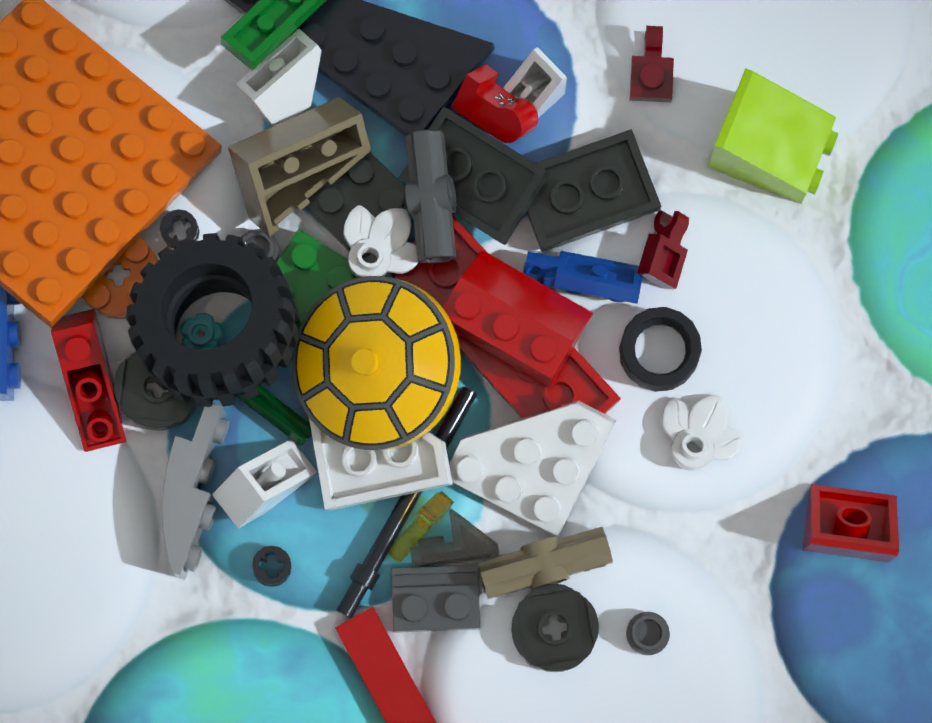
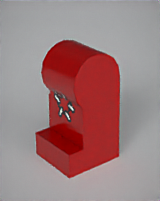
M485 64L466 74L452 109L497 140L504 143H512L534 131L539 120L538 112L530 101L524 98L516 99L515 96L496 84L495 81L499 73Z

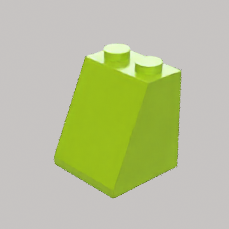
M745 68L707 167L801 204L807 192L815 195L824 171L818 169L817 166L822 154L830 156L839 133L832 130L836 116L760 74Z

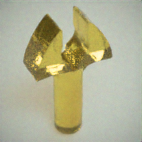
M443 491L437 492L415 514L417 518L393 544L389 555L394 560L401 562L428 530L442 520L454 502Z

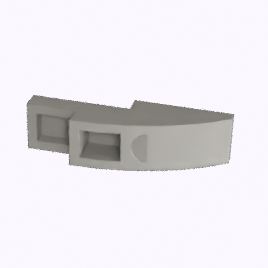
M215 403L211 407H204L192 441L175 436L164 479L162 522L165 548L172 573L184 580L188 570L195 572L199 564L203 548L197 545L203 530L209 531L211 529L217 512V506L212 505L214 500L212 495L199 490L201 483L208 485L216 463L215 460L210 459L216 443L223 444L230 425V420L225 419L227 413L224 407Z

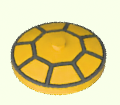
M384 276L355 278L334 287L323 295L305 316L299 328L298 343L293 348L292 357L295 390L310 420L333 440L343 445L363 450L395 449L410 444L428 433L441 420L452 403L457 390L461 367L457 335L453 324L441 305L426 291L416 285Z

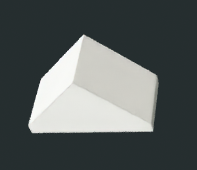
M537 47L533 49L503 89L515 96L516 99L524 98L530 101L535 106L539 118L565 94L567 77Z

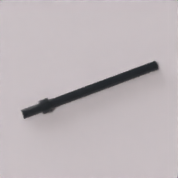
M462 386L435 436L445 442L446 450L477 396L474 391ZM423 491L400 496L363 564L358 563L350 576L352 583L336 610L337 612L351 619L367 590H373L380 577L377 573Z

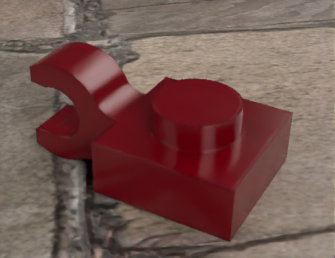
M646 25L644 56H632L629 101H672L674 58L661 57L663 26Z
M662 210L657 212L654 219V229L657 234H648L637 274L664 289L677 288L688 249L680 245L689 225L688 216L679 211H674L673 216Z

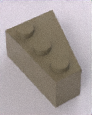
M338 97L228 146V150L248 217L264 233L271 237L280 229L278 224L296 208L300 211L310 203L308 199L327 182L330 185L333 184L371 151L362 113Z

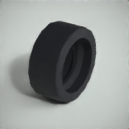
M668 307L649 308L635 315L625 327L619 346L620 363L627 376L638 386L655 392L673 390L684 384L695 372L702 352L700 334L693 321L682 312ZM665 325L672 327L681 335L685 343L686 353L683 362L677 369L669 373L656 374L650 372L640 365L636 357L635 344L637 338L643 330L651 326Z

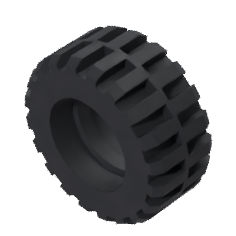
M217 233L203 234V240L194 242L192 236L179 240L180 247L171 251L167 246L157 253L160 260L155 265L148 262L140 272L144 279L143 282H135L132 286L129 296L134 304H129L126 310V320L130 325L128 330L130 341L156 384L164 391L170 390L176 399L186 403L193 397L197 406L211 407L213 400H219L223 407L235 405V397L244 394L249 400L259 395L257 387L265 382L268 386H271L279 378L276 369L279 366L287 368L293 357L289 346L294 347L298 343L299 331L296 324L299 322V314L287 280L276 261L272 257H266L263 248L253 242L245 246L242 237L229 234L224 241L219 239ZM229 292L241 295L251 302L252 309L247 324L228 343L210 349H196L178 342L176 332L179 321L189 306L198 299L213 293Z

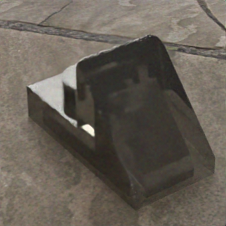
M450 507L448 508L453 541L444 542V536L421 538L418 540L419 546L410 547L413 568L432 567L499 556L498 543Z

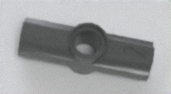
M440 130L416 131L405 136L410 181H407L405 185V197L408 212L411 218L414 219L418 261L420 263L433 264L449 262L457 258L452 213L456 212L457 203L454 183L451 176L448 175L444 133Z

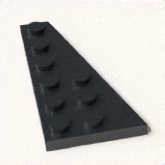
M260 0L224 1L245 15ZM326 0L296 29H300L322 50L318 67L320 73L404 136L416 131L429 130L442 107L447 108L457 96L466 74L480 68L495 49L494 43L363 0Z

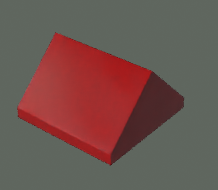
M811 484L802 551L890 562L899 553L897 496Z

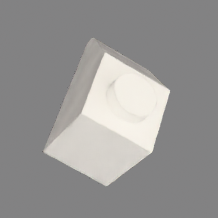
M298 29L253 71L251 70L238 81L236 85L260 116L273 127L304 113L311 106L322 50L313 40Z
M290 439L239 466L212 495L236 527L240 528L267 513L310 480L317 471L295 442Z

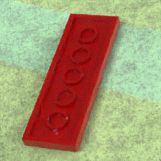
M453 214L456 259L436 264L419 262L414 269L407 273H390L393 278L409 282L426 291L441 307L445 304L459 278L482 250L487 252ZM457 335L460 352L520 418L547 412L575 401H580L606 414L621 400L618 394L575 347L550 388Z

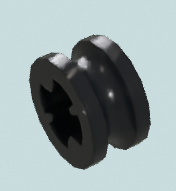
M177 209L170 211L163 217L160 224L161 236L167 246L173 250L181 246L177 235H174L173 238L169 237V233L174 231L173 223L181 220L183 226L187 222L190 223L191 227L186 230V238L192 236L194 242L199 239L200 230L194 216L186 210Z
M264 547L253 558L254 576L264 586H279L290 576L292 568L290 557L280 547ZM276 555L277 562L285 564L283 572L277 570V577L270 578L266 570L259 569L261 561L267 563L266 556Z

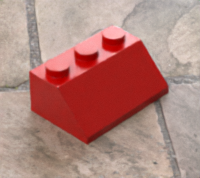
M483 250L459 278L442 307L453 324L457 335L550 388L593 316V312Z

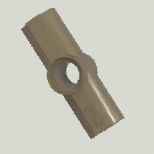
M602 526L558 539L556 536L538 540L522 546L520 551L499 555L477 564L487 599L489 600L530 587L534 590L543 585L558 584L570 579L571 575L612 564L613 559Z

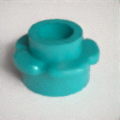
M198 313L194 318H187L183 322L180 331L183 335L182 344L196 349L217 347L223 335L221 325L218 322H214L213 316L207 313ZM199 330L205 331L204 337L200 338L197 336Z

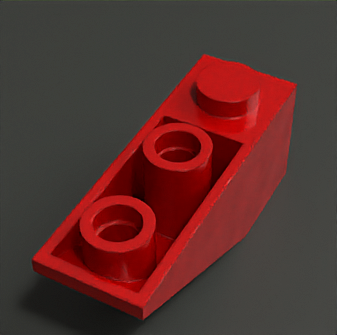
M95 308L62 316L51 328V335L84 452L126 442L125 431L119 405L114 394L113 378Z

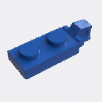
M528 251L523 270L524 274L550 288L563 289L572 294L584 293L604 297L614 302L638 304L642 276L637 274L638 265L561 251L560 256H550Z

